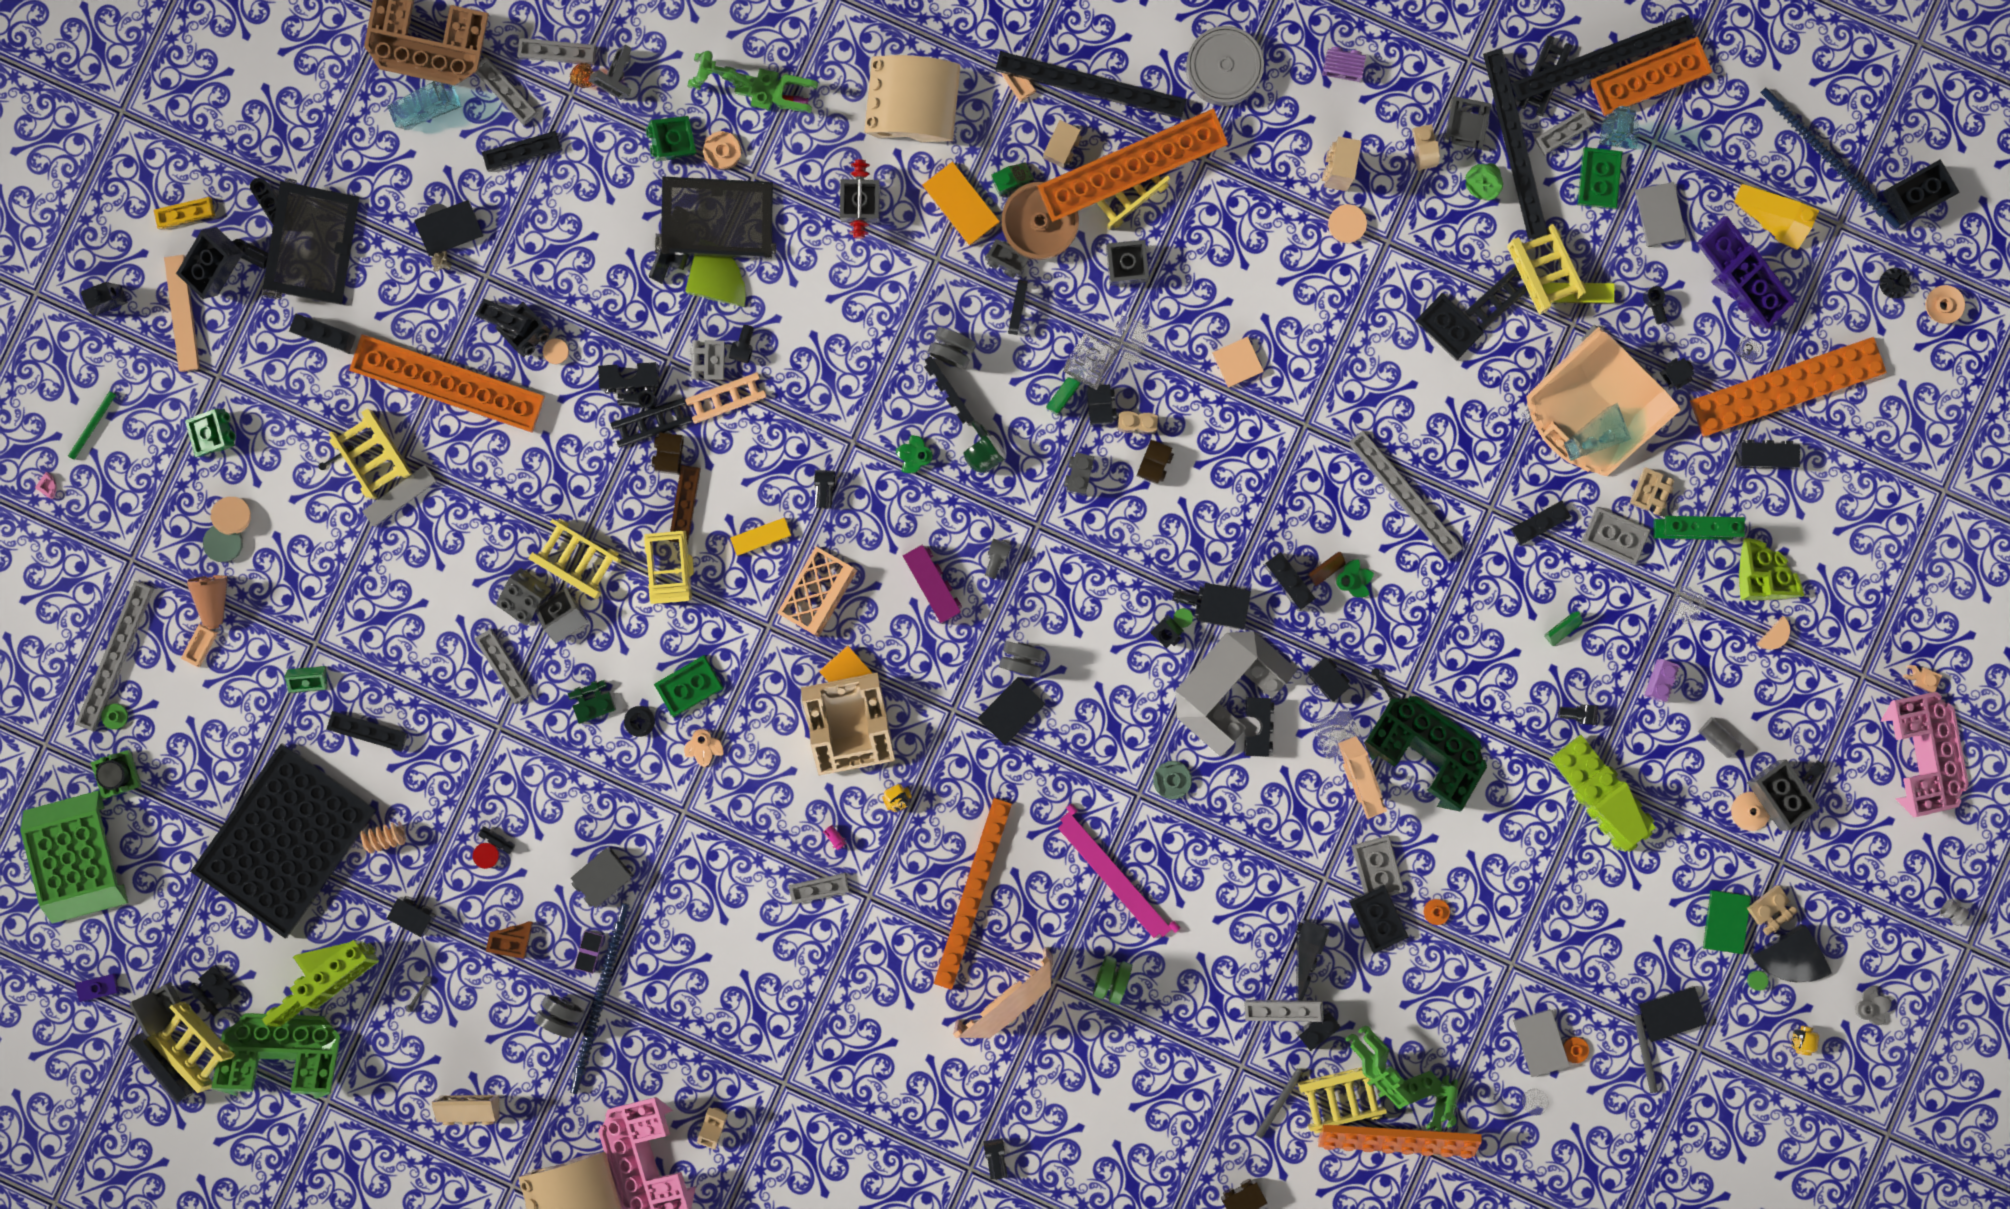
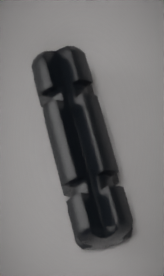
M484 826L479 831V837L484 840L488 839L487 842L499 849L503 848V851L507 854H511L514 850V843L507 842L504 837L494 831L490 832L489 828Z

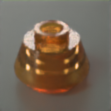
M589 63L576 65L570 73V82L580 88L591 87L593 83L588 81L590 75L594 73Z

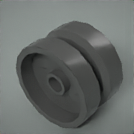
M938 327L934 337L940 343H931L927 353L944 363L960 369H966L970 359L965 354H973L977 344L960 333Z
M1005 641L1003 651L1014 655L1013 659L1002 657L999 668L1039 678L1042 669L1038 665L1031 664V661L1043 662L1046 651L1020 642L1017 644Z
M549 994L545 995L541 1004L545 1010L537 1012L534 1022L556 1035L573 1038L578 1029L575 1023L582 1020L585 1011L566 999Z

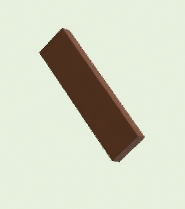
M681 465L670 532L686 531L687 544H689L701 468ZM679 539L668 540L670 542L679 543Z

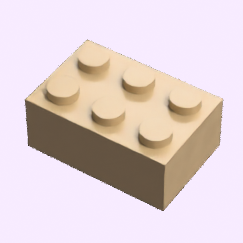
M1338 137L1336 142H1332L1325 162H1328V165H1326L1322 176V181H1325V188L1347 192L1355 179L1362 141Z

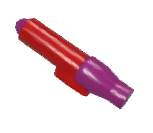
M782 95L783 99L808 104L809 101L808 98L801 96Z

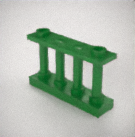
M1665 516V519H1654L1653 539L1733 540V537H1745V517Z

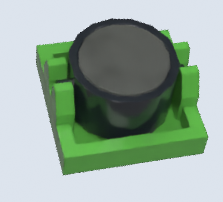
M130 750L110 754L107 757L90 762L102 799L142 787Z

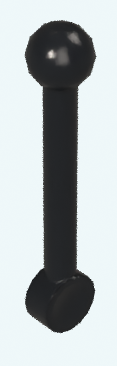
M352 445L347 447L348 452L354 449ZM342 454L336 455L325 463H320L318 465L319 469L325 470L329 464L341 458Z
M1377 668L1372 669L1371 674L1376 676L1389 696V701L1396 698L1391 694L1380 677V671Z

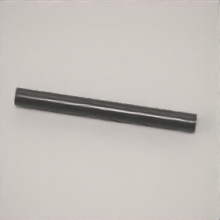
M1633 1015L1650 1093H1656L1658 1090L1642 1015Z
M1298 1068L1296 1069L1255 1135L1261 1139L1263 1138L1304 1073Z

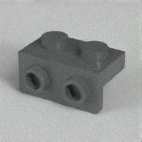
M998 239L994 241L989 253L985 256V260L988 261L987 265L994 269L999 267L1005 270L1004 274L1011 278L1015 276L1020 278L1030 259L1017 253L1011 246Z

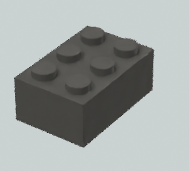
M1787 759L1775 761L1747 782L1780 831L1791 830L1820 809Z

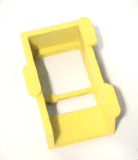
M686 531L644 534L650 603L692 600L690 576L694 574L693 557L688 555ZM679 539L681 569L655 571L653 541ZM682 572L683 583L656 585L655 574H679Z

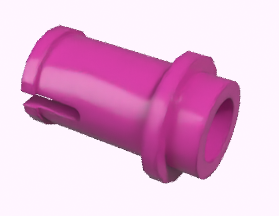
M834 825L829 826L823 831L834 845L833 848L839 850L847 844L845 838L841 837Z

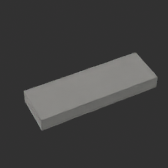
M1583 108L1534 140L1545 156L1592 127L1594 122L1585 108Z
M846 873L788 885L792 905L850 892Z

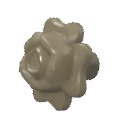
M447 251L435 253L432 257L431 264L434 266V272H438L442 268L447 270L451 268L452 263L447 261Z

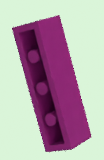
M922 544L904 554L903 558L939 622L942 624L960 614L962 605L957 597L953 599L950 594L953 590L948 580L944 582L940 575L943 572L938 563L934 565L931 558L934 556L929 547L924 548Z

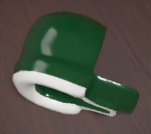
M974 421L972 425L981 440L964 451L963 455L972 470L979 473H987L1006 459V453L998 440L989 434L984 425Z

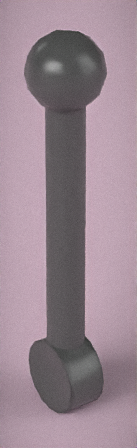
M426 976L423 979L424 983L411 1004L406 1006L407 1012L413 1011V1006L427 984L432 982L430 976Z

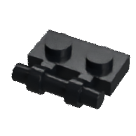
M213 965L198 978L203 984L200 988L195 983L188 987L193 993L192 996L198 999L204 1005V1010L207 1013L210 1012L213 1017L220 1013L216 1005L220 1003L225 1008L240 995V992L216 965ZM207 990L214 997L212 1001L204 994Z

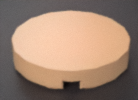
M718 131L712 133L706 139L703 155L711 167L717 170H727L733 168L741 158L742 149L738 139L733 134Z
M1350 204L1337 207L1330 215L1328 221L1330 234L1337 241L1347 244L1356 242L1361 238L1367 227L1366 215L1360 208Z
M225 497L214 504L210 518L213 526L219 532L231 535L240 533L248 527L251 521V512L249 506L242 499Z

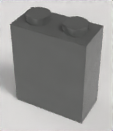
M607 847L571 877L573 881L571 884L578 892L581 891L586 896L584 900L589 906L597 908L631 880L634 875L614 851Z

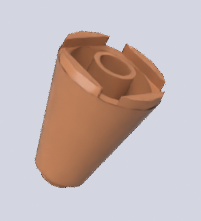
M226 575L202 576L187 581V586L202 625L207 626V629L219 628L220 624H223L228 582Z

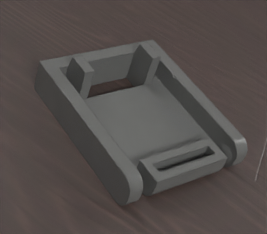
M1453 96L1444 142L1448 143L1449 138L1452 137L1451 144L1475 148L1476 142H1479L1478 149L1482 150L1491 103ZM1463 104L1478 107L1479 113L1475 114L1460 110Z

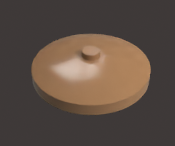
M1033 182L1018 188L1008 198L1002 212V230L1008 244L1022 256L1035 260L1050 259L1067 250L1076 237L1079 225L1078 211L1054 222L1051 221L1037 185L1044 182Z

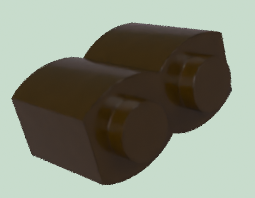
M659 432V436L655 437L654 448H657L656 456L652 457V467H654L655 472L679 475L684 444L683 435Z
M1151 439L1136 476L1157 485L1159 481L1163 482L1167 473L1164 470L1166 463L1170 464L1174 453L1171 452L1173 448Z

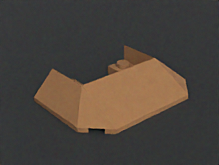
M373 0L364 47L380 70L456 86L478 71L489 13L450 5L443 43L408 36L414 0Z

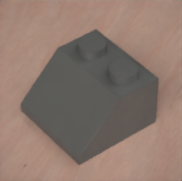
M567 587L540 603L536 610L543 630L555 644L588 623L584 612Z

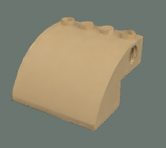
M887 55L872 57L864 133L876 138L910 137L921 143L953 141L961 65L951 61L922 56Z
M878 673L801 687L802 704L810 731V744L818 776L895 761Z
M605 1151L576 1157L560 1165L535 1169L518 1177L527 1209H622Z

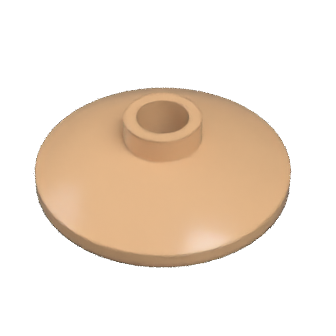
M1942 285L1934 288L1928 294L1925 306L1931 319L1941 324H1949L1962 316L1965 309V301L1958 289L1949 285ZM1940 303L1945 304L1944 309L1940 307Z
M1754 792L1740 794L1734 800L1731 807V815L1734 822L1744 830L1755 831L1761 829L1770 818ZM1752 808H1755L1756 810L1755 815H1751L1750 810Z

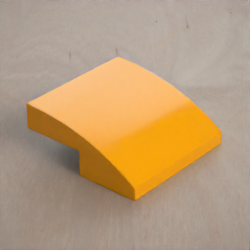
M848 645L819 670L828 682L873 674Z

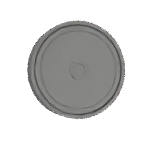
M1219 26L1202 33L1192 44L1186 61V76L1192 90L1204 101L1217 106L1235 105L1250 97L1257 89L1264 70L1263 54L1256 40L1242 29L1232 26Z

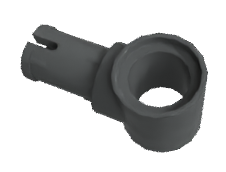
M993 538L988 551L990 561L985 576L993 579L996 578L1001 563L1006 561L1011 544Z

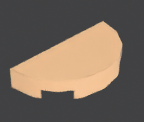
M1782 616L1756 645L1762 649L1769 650L1783 646L1790 635V626L1787 619Z

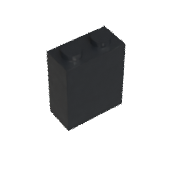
M1204 583L1203 587L1200 586L1198 598H1201L1200 606L1196 605L1194 617H1198L1197 622L1244 630L1251 591Z

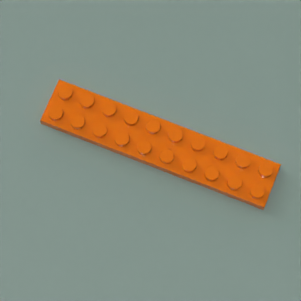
M1213 108L1039 184L1037 187L1051 221L1054 222L1228 145V142Z
M361 334L349 368L351 372L533 433L545 399L543 395Z
M1871 337L1693 399L1690 403L1701 434L1705 437L1887 372L1875 339Z

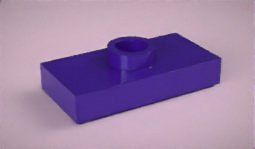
M115 973L75 983L79 1002L119 993Z

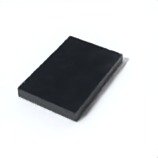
M469 200L414 220L428 256L484 236Z
M1443 293L1415 320L1456 361L1484 333Z
M1017 677L977 719L1006 745L1045 703Z
M1384 884L1349 900L1373 954L1409 938Z
M1695 986L1638 1004L1651 1042L1707 1024Z

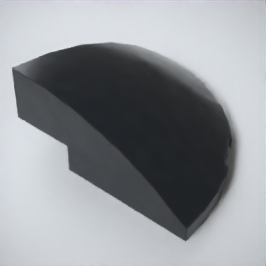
M1802 924L1787 934L1780 935L1750 955L1753 961L1765 972L1789 982H1812L1832 973L1808 928Z

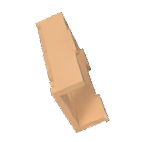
M1355 736L1338 743L1344 760V764H1342L1348 781L1352 783L1358 803L1361 802L1366 818L1370 819L1387 812L1368 752Z

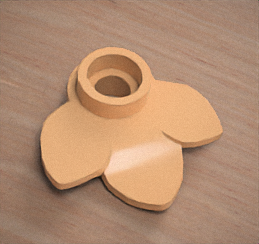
M705 729L696 730L692 735V740L687 742L684 748L685 756H695L698 764L703 767L709 765L712 755H723L724 751L721 742L717 738L711 737L710 732ZM700 736H703L705 738V741L700 742L698 738Z

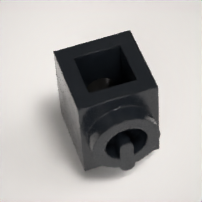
M1675 358L1667 363L1668 368L1659 372L1669 388L1675 386L1676 389H1679L1693 380L1691 376L1694 375L1692 371L1694 368L1685 358L1679 361Z

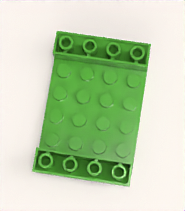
M99 790L23 811L20 831L39 907L52 924L128 903L124 884L118 885L99 811L105 809Z

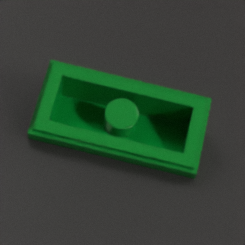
M1068 377L1046 408L1056 416L1059 415L1079 388L1080 382Z
M1579 611L1572 612L1544 634V637L1552 646H1555L1583 623L1581 613Z
M325 666L288 669L284 676L288 693L328 689Z

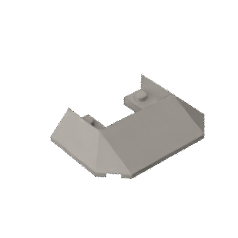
M1254 631L1226 633L1175 690L1177 719L1221 757L1246 729L1240 721L1218 703L1244 674L1273 699L1280 689L1290 681L1297 669Z

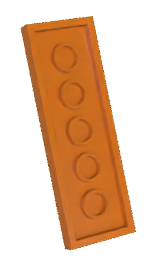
M1695 37L1591 79L1589 82L1605 117L1709 75L1713 71L1699 38Z

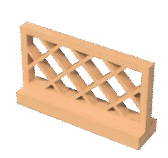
M816 546L777 613L819 637L858 570ZM819 552L824 555L826 563L816 566L815 558ZM838 563L843 566L839 574L832 575L830 565ZM827 566L829 576L819 579L817 569ZM814 570L816 580L806 583V573ZM830 579L832 587L830 590L822 592L820 582ZM817 583L819 593L810 596L807 586ZM804 587L807 597L796 599V590ZM820 596L822 604L820 607L813 609L811 599ZM808 600L810 610L800 612L797 602ZM795 604L797 613L787 615L784 611L788 605ZM811 613L812 621L809 626H806L802 623L801 615Z

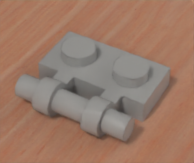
M693 340L692 348H690L692 364L689 366L691 379L699 380V372H704L705 380H724L725 341L705 340V348H700V341ZM699 355H704V365H699Z

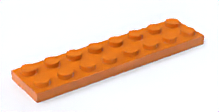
M1323 1125L1318 1138V1147H1323L1326 1150L1340 1148L1345 1151L1356 1149L1363 1150L1364 1152L1382 1151L1386 1154L1402 1152L1405 1155L1421 1153L1424 1156L1438 1154L1443 1157L1454 1155L1461 1156L1462 1158L1475 1157L1482 1142L1481 1134Z

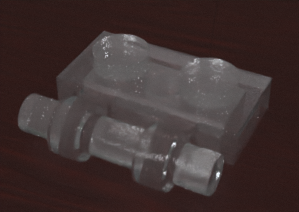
M1122 315L1120 321L1116 323V331L1113 338H1110L1108 351L1115 354L1117 347L1123 350L1120 357L1138 363L1152 326L1134 320L1132 327L1128 326L1129 317ZM1123 332L1129 333L1125 343L1120 341Z

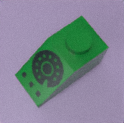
M1026 162L1008 166L991 174V180L999 196L1034 180Z

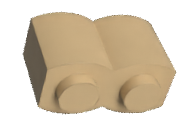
M1131 411L1121 412L1118 415L1117 430L1123 433L1137 431L1141 434H1153L1157 431L1158 416L1153 413H1141L1138 415Z

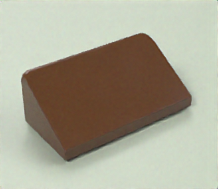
M1341 552L1335 553L1307 574L1314 586L1319 585L1345 566L1346 562Z

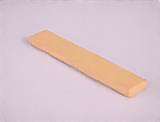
M185 255L164 257L178 369L180 372L200 369L190 288L176 274L185 259Z

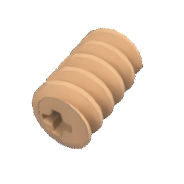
M400 821L398 822V827L392 822L391 829L386 824L383 825V831L378 826L376 827V833L372 829H368V835L361 831L363 847L370 854L374 853L375 850L379 852L383 848L385 850L389 849L390 846L404 845L406 840L405 831Z

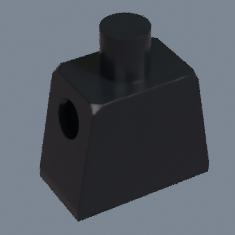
M103 282L81 291L86 309L92 316L128 303L123 288L119 284Z

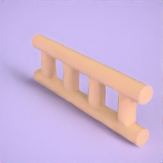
M758 372L686 398L687 406L693 404L697 415L692 417L694 424L766 398L765 391L758 392L755 383L756 380L760 379ZM748 384L751 395L740 398L737 388ZM730 391L733 402L722 405L719 394ZM712 398L715 408L704 412L700 401Z

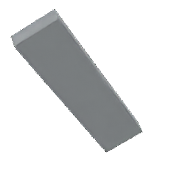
M519 38L517 57L519 59L595 66L597 47L590 44Z
M486 56L479 62L478 71L475 73L524 126L539 114Z
M424 465L362 512L372 526L376 527L436 483L437 480L427 466Z
M490 628L474 638L514 704L532 695L493 629Z
M1244 1001L1245 1021L1322 1022L1324 1020L1323 1001Z

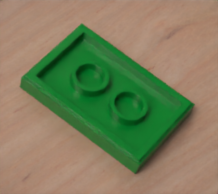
M1583 148L1577 205L1617 209L1623 151Z
M705 655L654 684L673 718L724 689Z
M1710 890L1703 941L1704 949L1743 954L1749 915L1747 908L1750 906L1751 896Z

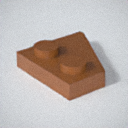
M528 921L520 925L490 932L485 952L525 959L533 922Z

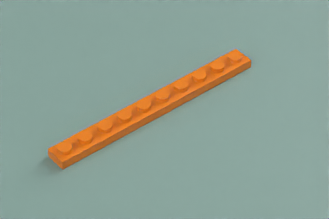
M993 798L933 983L935 985L951 990L953 988L1012 803Z

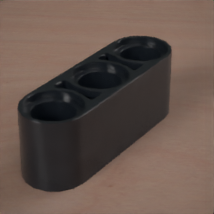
M255 178L250 183V190L273 224L278 195L267 181L262 178ZM264 184V190L262 192H258L259 186ZM274 200V207L268 208V204ZM287 209L283 231H287L293 226V219Z

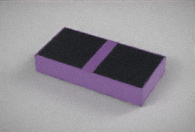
M587 930L584 931L574 969L594 973L604 935Z

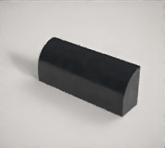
M144 1032L137 1034L127 1045L175 1104L183 1103L196 1091L147 1040L148 1037L145 1036Z

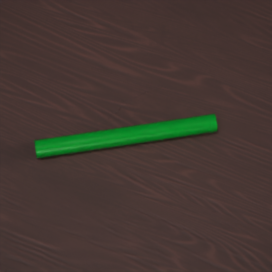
M108 392L68 454L69 458L76 459L114 400L115 393Z

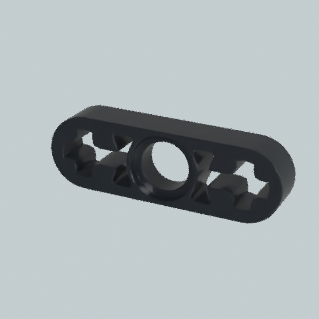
M1018 279L1008 334L1018 335L1028 285L1027 280Z

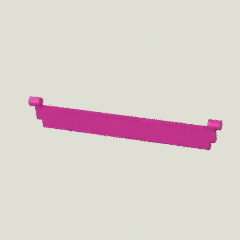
M1072 803L1066 807L1069 812L1060 819L1063 822L1058 827L1061 833L1153 938L1158 934L1164 937L1171 930L1176 933L1180 926L1175 921L1168 925L1073 817V814L1078 810Z

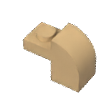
M1432 124L1413 128L1412 133L1416 146L1414 157L1417 170L1437 167L1440 160L1438 141L1435 140Z
M709 1107L697 1143L715 1150L728 1115L721 1109Z

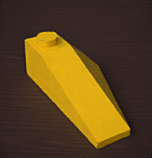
M1741 184L1734 203L1750 217L1757 220L1762 228L1774 235L1778 242L1796 250L1799 249L1812 229L1819 213L1818 209L1804 203L1745 184Z

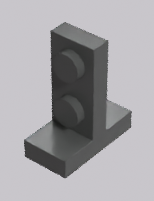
M626 44L618 48L607 75L598 70L590 75L588 81L620 100L628 97L632 89L623 85L620 81L624 76V67L631 59L630 52L632 48Z

